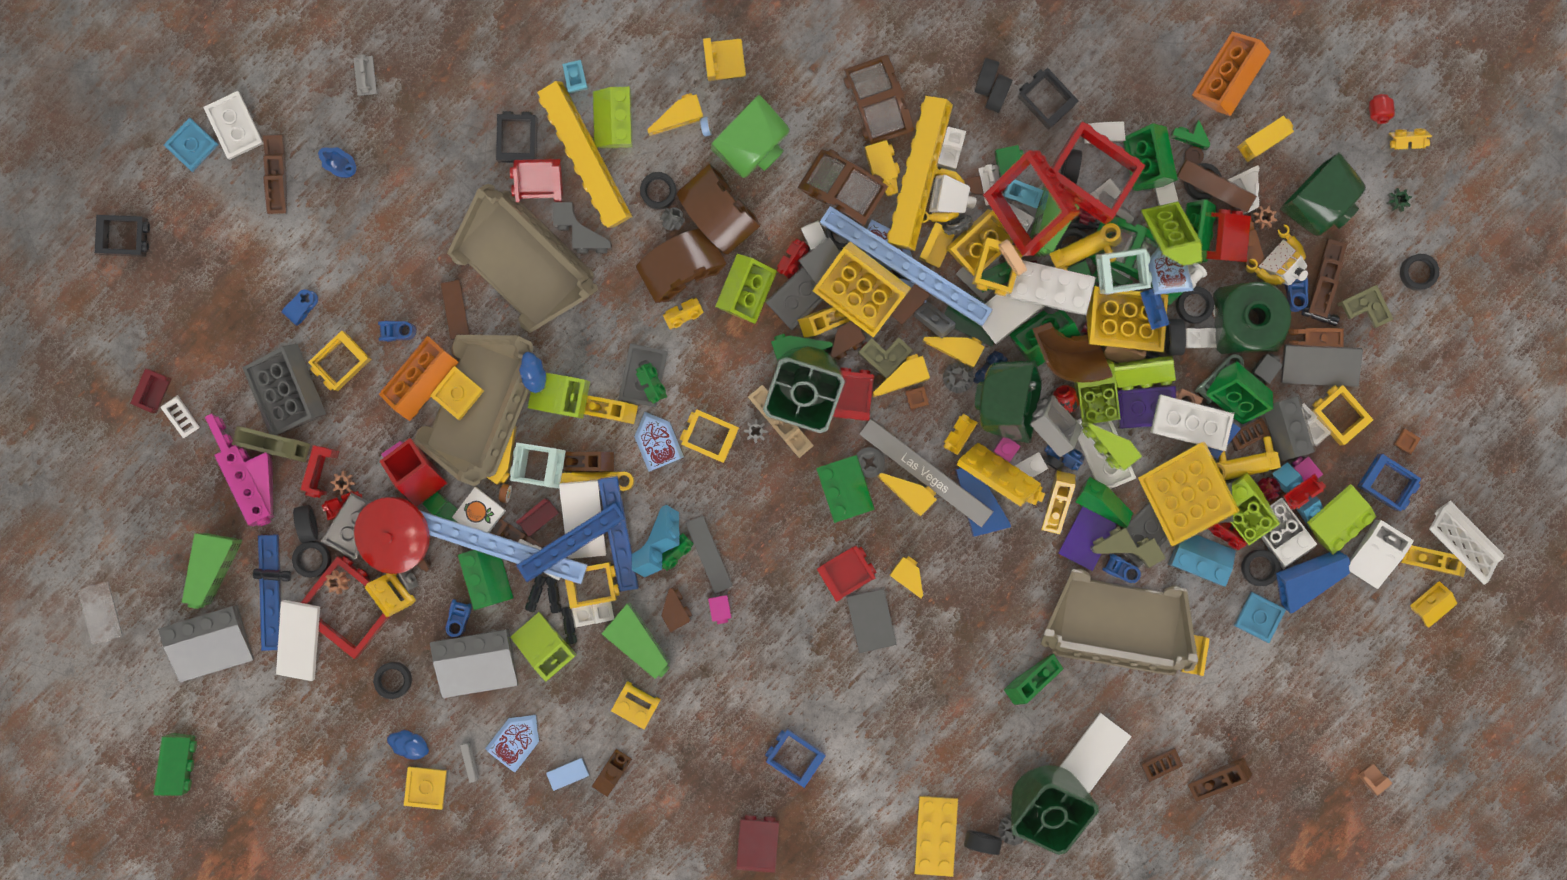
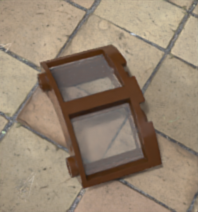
M888 55L844 69L846 75L843 78L846 89L850 88L864 126L861 129L864 139H868L872 145L914 131L911 116L903 98L902 88L896 78L895 70Z
M821 149L799 184L798 189L824 204L836 205V210L856 223L865 225L888 186L883 183L884 179L877 174L871 175L862 168L840 157L834 150L829 149V151Z

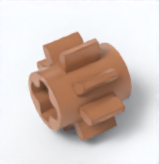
M1260 206L1258 207L1259 213H1253V216L1256 217V221L1253 224L1258 223L1260 229H1263L1265 225L1269 229L1272 227L1270 222L1277 221L1274 218V214L1277 211L1272 212L1270 206H1267L1265 209ZM1267 215L1268 218L1263 220L1262 216Z
M342 471L341 476L334 474L336 479L330 482L335 485L333 491L340 490L341 495L345 494V490L352 492L351 486L356 484L351 480L353 475L346 476V471ZM344 479V481H347V485H340L339 482Z
M338 570L332 572L333 575H326L328 580L324 586H328L330 589L329 593L336 590L338 595L342 594V589H349L347 584L350 579H347L345 576L346 572L339 574Z

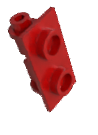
M799 239L792 241L786 251L791 257L783 256L777 265L778 269L776 271L790 279L798 271V266L800 265L798 260L809 252L810 247Z
M1313 474L1286 493L1284 498L1290 509H1300L1302 505L1309 501V496L1314 498L1323 492L1326 486L1322 481H1319L1316 474Z
M352 491V493L362 498V494L359 491ZM351 492L342 495V501H339L336 497L322 504L328 521L337 516Z
M1231 522L1217 523L1208 528L1214 536L1223 539L1234 549L1240 550L1247 545V542L1235 527L1232 531L1230 530Z

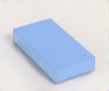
M579 758L546 773L553 791L589 776L583 758Z

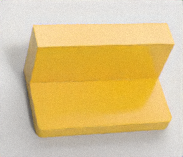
M936 222L919 260L940 268L948 251L946 247L951 244L955 235L945 233L942 228L943 225Z
M1439 581L1412 603L1410 607L1422 618L1425 626L1429 628L1456 606L1457 602L1453 593Z
M1194 635L1198 663L1193 671L1186 672L1184 669H1181L1180 672L1204 676L1210 638Z

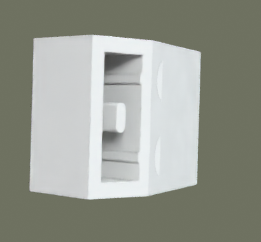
M1283 498L1270 505L1280 525L1261 538L1269 551L1278 558L1282 569H1285L1314 549L1317 543Z
M1375 520L1351 557L1349 570L1378 589L1404 558L1414 540L1384 521Z

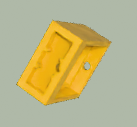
M1282 116L1243 141L1237 148L1246 162H1249L1294 132L1292 129L1293 124L1288 118L1286 119Z
M987 237L984 239L972 284L976 285V288L979 290L987 291V289L995 290L994 293L997 295H1009L1012 293L1017 276L1013 270H1011L1007 286L981 279L989 249L1001 252L998 245L1002 241ZM1012 245L1017 254L1019 255V257L1022 258V255L1019 252L1018 248L1015 245Z
M340 331L308 363L312 366L310 370L316 376L320 375L325 380L323 383L329 390L339 391L372 359L346 332ZM342 342L358 358L359 362L343 378L336 382L319 363Z
M1335 385L1326 392L1328 395L1324 399L1319 398L1312 404L1314 408L1311 411L1331 432L1330 435L1341 446L1347 444L1370 424L1373 419L1344 385L1338 387ZM1340 394L1361 416L1342 434L1321 411Z
M696 409L695 413L691 412L687 422L690 423L688 430L684 429L681 434V445L724 463L739 427ZM699 416L730 429L719 455L688 442Z
M611 562L587 566L586 571L606 568L611 596L579 602L575 582L565 579L570 609L617 600V596H620L618 584H614L613 577H616L614 565L611 566Z

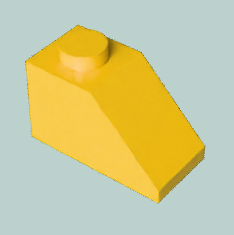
M909 556L907 559L902 557L889 575L919 598H922L923 590L920 571L916 566L917 562Z

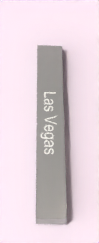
M870 419L860 432L862 437L926 486H929L934 492L980 527H983L994 512L873 419Z

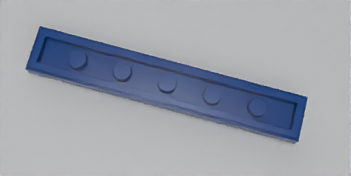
M618 476L598 479L603 510L616 503L625 517ZM625 520L608 531L619 592L639 588L636 572L632 571V549Z
M614 503L516 566L526 582H529L622 523L626 518L616 503Z
M258 535L259 569L280 570L279 535ZM262 578L259 579L261 651L278 650L281 610L280 581L263 580Z

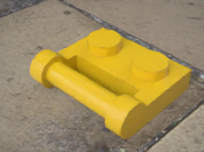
M386 573L365 586L367 592L386 617L409 607L416 601L414 596L408 593L396 577L397 574ZM390 581L404 599L403 601L399 600L387 582Z
M627 681L611 712L645 729L661 699L650 696L632 686L633 683ZM629 692L651 704V707L647 709L626 697L627 693Z

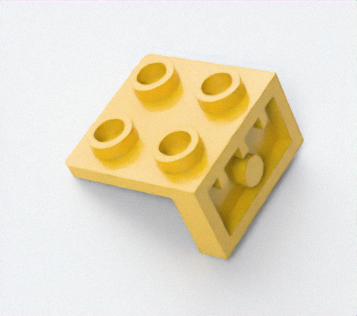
M711 38L703 39L708 81L746 76L741 39L711 42Z

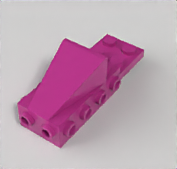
M213 414L205 416L221 450L220 453L214 456L247 524L254 527L256 525L264 526L272 522L271 518L274 517L273 460L271 455L263 453L250 460L246 449L232 445L233 440L230 435L228 436L225 433L226 425L222 418Z

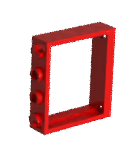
M1082 121L1074 129L1051 167L1055 170L1057 178L1064 184L1066 192L1075 201V204L1106 225L1115 217L1145 165L1138 158L1128 154L1121 146L1111 142L1107 136L1098 133L1091 125ZM1080 136L1133 172L1111 208L1058 172Z
M1028 150L983 194L1022 256H1034L1080 213L1074 204L1075 201L1066 192V187L1057 178L1055 170L1049 166L1046 157L1039 150ZM1030 164L1062 211L1032 240L1001 193Z
M337 556L301 603L309 604L328 580L326 575H332V572L338 566L342 567L364 586L372 580L367 577L369 574L365 570L355 568L352 565L354 562L351 559H348L346 556ZM383 613L357 647L320 617L318 631L353 659H356L391 616L386 617Z

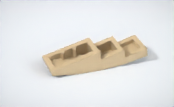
M761 385L748 398L798 458H800L813 447V444L798 426L766 416L763 407L768 391Z

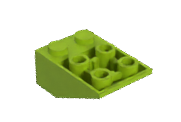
M1110 359L1106 360L1113 375L1111 378L1096 382H1074L1079 399L1082 422L1094 424L1121 419L1114 363Z
M546 373L544 389L538 393H530L528 408L583 419L590 381Z
M1081 423L1084 435L1088 439H1093L1095 442L1093 446L1100 454L1103 453L1107 457L1105 461L1112 469L1125 471L1142 457L1131 441L1091 423Z
M1246 473L1231 483L1232 497L1240 510L1233 515L1234 522L1231 523L1248 545H1251L1280 525V522L1259 486Z
M540 612L510 637L545 682L577 655Z

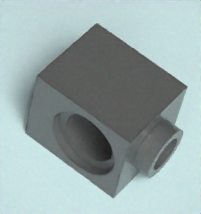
M1265 354L1251 371V374L1265 385L1270 384L1283 365L1274 354Z

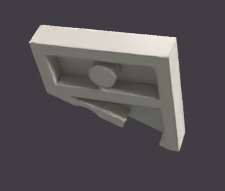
M1258 165L1228 179L1257 196L1248 212L1259 207Z

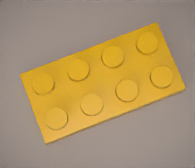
M980 443L975 444L957 463L959 467L1020 507L1041 485L1033 477L1027 475L1018 467L1013 466Z
M919 796L915 874L953 877L958 798Z

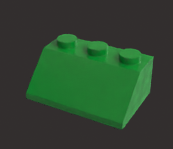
M1152 123L1125 136V151L1131 156L1138 158L1145 165L1133 185V191L1160 188L1178 180L1166 126Z
M1208 200L1189 202L1186 205L1185 214L1201 241L1202 261L1197 262L1198 264L1208 261L1206 259L1207 251H1210V242L1214 234L1212 229L1216 217H1211V213H1216V205Z
M1044 310L1009 334L1026 361H1035L1037 367L1046 362L1033 331L1036 327L1051 322L1053 327L1060 333H1063L1065 337L1081 336L1075 322L1064 310H1058L1054 314H1048Z
M1238 362L1222 369L1206 392V395L1226 412L1234 413V419L1242 425L1274 409L1273 391Z
M857 455L816 468L834 523L875 510Z
M477 550L458 554L474 610L514 598L502 558Z
M170 733L162 736L153 795L182 796L190 790L192 780L189 777L190 772L194 768L192 756L197 748V741H195L194 735Z

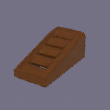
M1261 417L1240 427L1241 429L1237 434H1240L1244 443H1240L1236 434L1231 440V444L1235 451H1239L1270 435L1263 418ZM1258 423L1263 431L1261 435L1256 427ZM1250 427L1253 428L1257 437H1253L1249 429ZM1245 430L1250 438L1249 441H1247L1243 433V431Z
M1176 748L1140 762L1148 782L1183 766ZM1171 754L1176 762V764L1172 765L1171 760L1169 758V755ZM1163 758L1166 759L1169 767L1165 768L1162 761ZM1157 761H1159V764L1162 768V770L1160 771L1158 770L1157 765L1155 763ZM1151 764L1155 771V773L1153 774L1151 773V770L1149 768V765Z

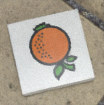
M475 487L452 518L460 524L490 533L506 510L479 488Z

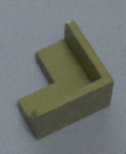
M1377 285L1337 303L1338 307H1343L1348 319L1367 312L1374 328L1394 320Z
M871 338L858 354L886 380L913 350L898 338L885 351Z

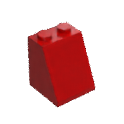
M411 438L379 461L394 486L415 506L420 505L447 484L437 467Z

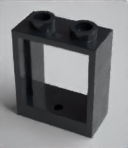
M1047 67L1044 71L1040 69L1033 76L1034 80L1030 84L1026 82L1019 89L1018 98L1049 130L1079 100ZM1044 78L1067 101L1049 119L1026 96Z
M503 111L502 114H497L496 160L498 163H514V160H537L538 118L536 115H533V112H521V115H516L511 111ZM503 121L531 122L530 153L503 152Z
M96 215L94 253L110 256L146 257V252L149 251L147 233L150 232V222L142 216ZM110 221L137 222L136 250L108 249Z

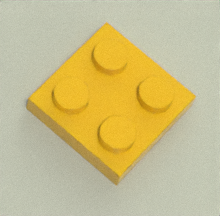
M454 366L430 396L455 418L461 420L484 390Z
M409 766L407 769L404 806L442 810L447 770Z

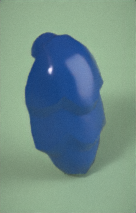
M338 147L321 148L318 155L322 161V167L330 171L334 176L349 178L355 174L356 164L348 153H345Z
M531 352L524 353L519 368L522 382L529 391L538 393L546 385V371L543 369L541 359Z
M402 730L398 733H392L387 737V743L394 753L399 756L417 760L429 753L426 742L418 734Z

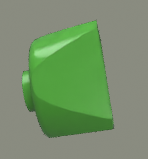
M758 95L714 140L711 145V151L740 177L746 178L758 166L763 171L767 170L784 152L779 144L789 134L790 128L771 106Z

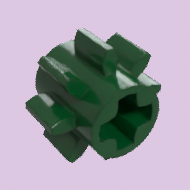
M1399 188L1394 189L1395 194H1388L1390 200L1386 204L1392 206L1391 211L1398 208L1399 212H1403L1404 206H1411L1408 202L1412 196H1408L1406 193L1407 189L1400 192Z

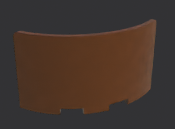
M708 164L677 192V196L699 229L716 247L727 255L760 227L756 215L740 199L736 201L731 196L730 192L732 190L722 173L711 164Z
M694 229L675 236L653 249L636 265V269L655 303L671 301L679 292L687 287L686 283L693 279L697 282L704 278L718 275L727 263L718 247L700 229Z
M1051 322L1033 329L1047 366L1060 378L1085 383L1101 381L1113 376L1101 346L1089 344L1088 335L1072 336L1071 338L1065 337L1063 333H1060L1053 327Z

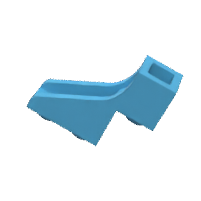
M1288 462L1272 473L1274 479L1279 482L1281 489L1285 493H1288L1303 482L1302 476ZM1309 496V501L1302 505L1300 509H1297L1310 530L1311 528L1307 522L1323 509L1320 500L1316 496L1314 498Z
M668 505L661 507L649 539L641 549L632 553V571L647 577L662 570V553L679 545L678 511Z

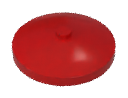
M382 497L369 503L358 515L354 528L355 543L360 555L371 567L383 573L398 574L412 569L422 561L429 547L430 533L424 515L414 504L403 498Z

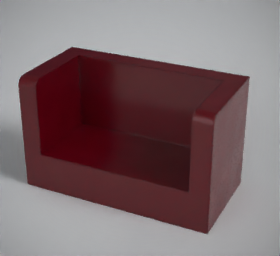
M145 368L130 404L157 414L172 378Z

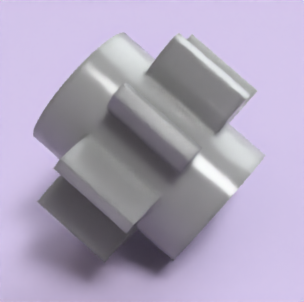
M755 419V424L753 425L748 422L747 424L750 428L749 430H744L745 433H749L747 440L754 438V442L757 443V439L761 438L764 441L765 439L762 435L763 433H768L767 430L762 428L765 423L759 425L757 419ZM752 427L761 428L759 436L751 435L753 432Z

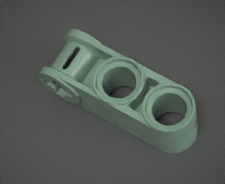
M1235 354L1226 357L1194 390L1206 399L1207 404L1213 401L1206 395V392L1216 379L1217 373L1230 366L1229 362L1231 359H1235L1244 366L1241 356Z

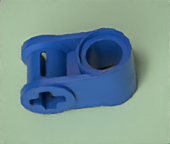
M1307 277L1303 281L1296 279L1291 285H1285L1286 297L1292 312H1299L1308 305ZM1294 298L1300 299V307L1294 304Z
M301 290L284 307L282 313L297 326L316 306L318 295L313 291ZM306 295L309 296V302H305L307 300L305 298Z
M378 322L380 326L379 341L410 340L416 335V327L409 322ZM408 325L410 332L404 336L402 329Z
M1110 553V559L1106 567L1102 569L1104 572L1128 583H1135L1140 579L1141 572L1136 566ZM1129 569H1133L1136 572V577L1132 580H1129L1126 576Z
M456 599L452 600L446 624V632L449 636L459 637L464 634L471 614L472 603L464 604L457 602ZM454 623L460 625V631L457 634L451 631V626Z

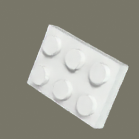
M239 91L203 107L227 159L230 160L264 144Z

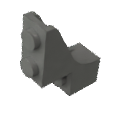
M553 202V226L558 228L559 231H569V228H572L573 250H577L579 254H587L588 250H596L598 254H607V250H612V244L608 239L578 223L574 213L573 202Z

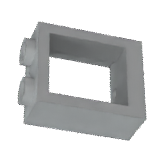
M1054 395L1039 400L1037 408L1032 414L1033 418L1030 425L1056 454L1061 457L1075 448L1082 426L1058 402Z

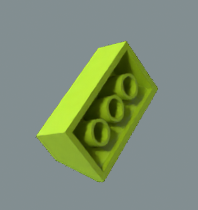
M1178 201L1141 210L1143 218L1165 256L1183 266L1202 261L1201 241Z

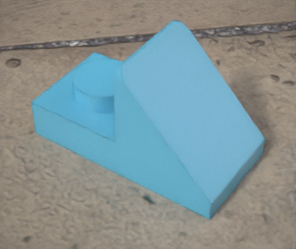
M581 60L562 64L568 92L571 94L587 90L588 86Z
M1014 180L1005 188L1003 196L1030 207L1038 208L1044 190Z

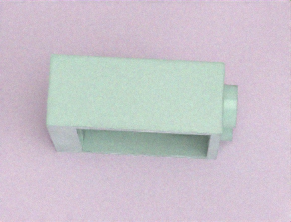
M1140 248L1096 255L1101 294L1151 288L1152 274L1148 267L1150 255L1147 249ZM1136 255L1139 283L1113 286L1110 259Z
M516 442V447L513 451V466L510 470V481L559 488L566 451ZM529 450L549 453L544 481L525 478Z

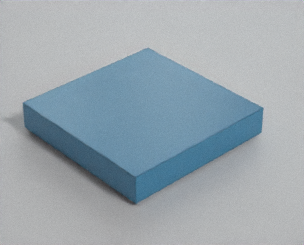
M190 117L164 144L192 172L219 145Z
M1250 592L1234 626L1270 643L1286 609L1254 592Z

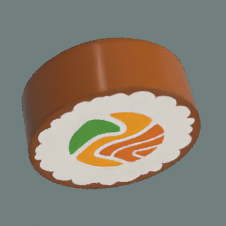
M504 483L501 486L499 492L500 502H509L512 485Z

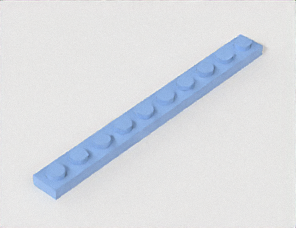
M830 206L821 219L820 224L848 242H852L870 256L980 326H983L992 312V308Z
M421 511L427 521L430 535L517 564L540 550ZM565 558L544 572L582 584L588 565Z

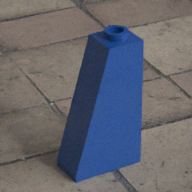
M961 467L956 469L955 472L959 486L994 511L983 527H980L968 518L972 537L1010 528L1009 520L988 485Z
M1340 550L1334 555L1329 552L1276 573L1281 605L1290 614L1294 613L1349 575L1350 560L1348 556L1344 555Z

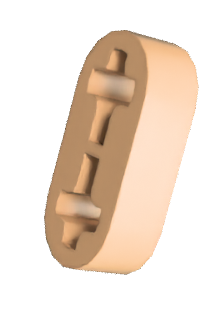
M1008 240L998 245L1001 253L1017 276L1027 271L1023 261Z

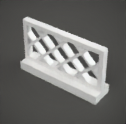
M1449 501L1436 510V518L1430 530L1485 585L1489 582L1497 563L1503 560L1505 555Z

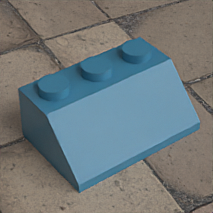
M1194 535L1174 547L1168 565L1226 587L1233 570L1236 550L1199 535Z

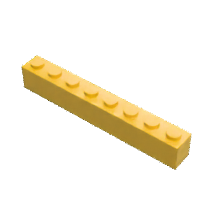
M555 81L538 91L539 102L543 108H546L548 120L555 126L557 130L556 135L566 147L565 152L572 159L575 172L581 176L584 189L592 197L591 203L595 209H598L602 224L607 226V228H614L630 219L632 215L564 83Z
M926 96L921 104L920 120L916 123V135L911 142L912 150L906 162L907 170L902 177L901 193L897 196V208L892 215L893 223L887 235L888 243L896 248L912 251L916 249L953 106L944 98Z

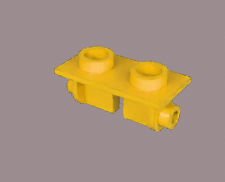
M1422 128L1414 129L1411 132L1397 129L1395 132L1389 133L1393 140H1390V148H1394V150L1408 149V142H1411V149L1426 148V146L1430 145V140L1427 137H1432V135Z
M691 298L681 303L683 308L681 311L678 306L665 311L666 313L663 314V317L669 329L678 328L683 323L696 319L704 313L697 298Z
M965 414L958 417L959 419L953 427L955 431H951L946 440H944L945 444L943 447L956 455L960 453L978 423Z

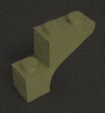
M236 426L232 445L305 463L310 447L309 443Z
M1116 527L1109 532L1110 536L1106 538L1099 537L1092 542L1094 545L1090 547L1092 552L1097 554L1132 553L1141 559L1146 568H1150L1166 559L1154 538L1148 539V537H1145L1138 541V546H1136L1126 528L1120 529Z

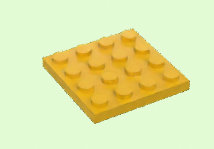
M1205 442L1199 443L1138 477L1171 546L1180 544L1240 511Z

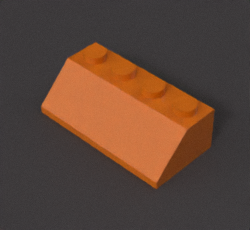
M1232 31L1192 96L1216 112L1231 116L1271 51L1261 40Z
M427 336L379 395L393 410L408 421H411L421 407L430 399V395L459 362Z

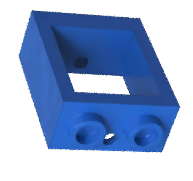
M1377 454L1357 487L1393 510L1402 511V509L1405 510L1409 505V498L1412 493L1415 494L1418 491L1421 478L1384 454ZM1384 465L1409 480L1395 503L1371 488Z
M787 728L785 732L781 730L776 738L777 744L775 747L771 746L765 754L767 757L766 763L805 788L826 754ZM788 736L816 754L801 777L773 759Z

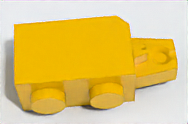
M887 140L866 146L864 151L871 174H877L884 179L883 183L888 186L885 191L887 196L897 194V178L900 169L898 163H894L892 158L895 155L892 144L888 145Z

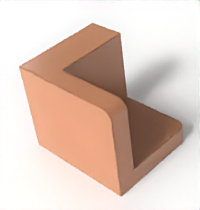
M1371 764L1358 775L1369 790L1377 796L1393 784L1388 777L1383 776L1374 764Z

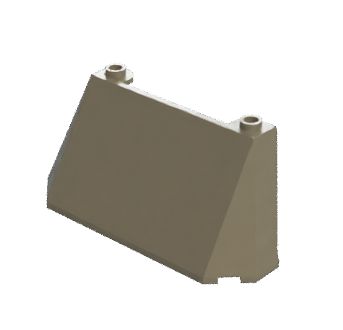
M486 184L477 190L447 254L456 264H470L521 314L518 320L522 329L531 333L598 291L597 285L593 284L592 281L594 277L593 271L521 202L516 203L515 196H512L511 192L506 190L503 192L497 191L495 186L491 184Z
M456 335L451 351L455 357L459 358V363L456 367L481 387L484 392L461 420L455 418L440 405L432 428L422 426L417 431L414 442L461 482L476 486L480 484L481 480L486 477H492L497 472L529 392L522 382L519 368L523 354L526 352L533 353L532 350L534 348L532 342L517 335Z
M1072 570L1042 637L1041 644L1044 647L1049 646L1052 649V653L1056 656L1164 675H1174L1177 670L1184 669L1186 672L1194 670L1198 663L1187 589L1181 588L1178 585H1172L1166 588L1164 592L1090 580L1091 575L1086 570Z

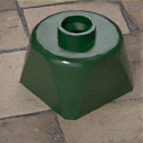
M1338 152L1325 160L1281 206L1280 210L1313 235L1320 236L1333 225L1340 229L1357 213L1359 207L1355 203L1364 193L1366 185L1346 159Z
M1248 282L1219 287L1213 293L1215 307L1214 326L1216 328V350L1221 354L1277 352L1282 347L1291 325V309L1287 298L1277 287L1267 282ZM1251 309L1258 314V325L1251 323L1248 316Z
M810 346L797 347L783 354L777 361L763 407L766 416L818 433L827 431L845 383L837 362L827 352Z
M1035 361L996 362L989 366L984 382L980 381L978 383L975 395V409L980 410V424L984 431L1030 444L1034 430L1030 423L1033 418L1032 414L1035 412L1037 403L1040 400L1042 379Z
M1045 765L1031 769L1020 777L1012 790L1011 826L1013 835L1057 855L1068 852L1099 812L1098 805L1080 781L1070 771L1060 766Z

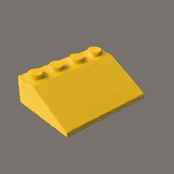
M849 242L815 286L813 292L874 338L910 291L911 287L852 242Z
M1098 286L1093 287L1086 314L1089 344L1164 352L1166 326L1151 330L1140 294L1142 292L1125 291L1101 294ZM1161 294L1167 314L1168 295Z

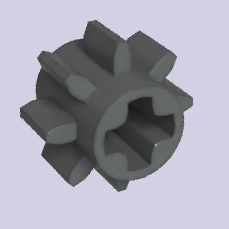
M676 207L666 208L660 217V220H663V227L669 231L679 230L685 221L682 218V211Z

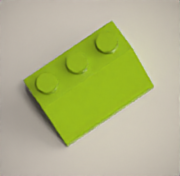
M630 86L608 87L593 91L594 143L597 149L633 148Z
M737 254L715 307L756 324L777 271L751 257Z
M1173 355L1115 363L1114 366L1117 387L1122 388V390L1134 389L1133 386L1141 385V388L1152 387L1153 383L1170 385L1172 381H1176Z
M1350 484L1307 523L1317 541L1334 555L1347 542L1356 537L1364 527L1371 524L1376 515L1367 501Z

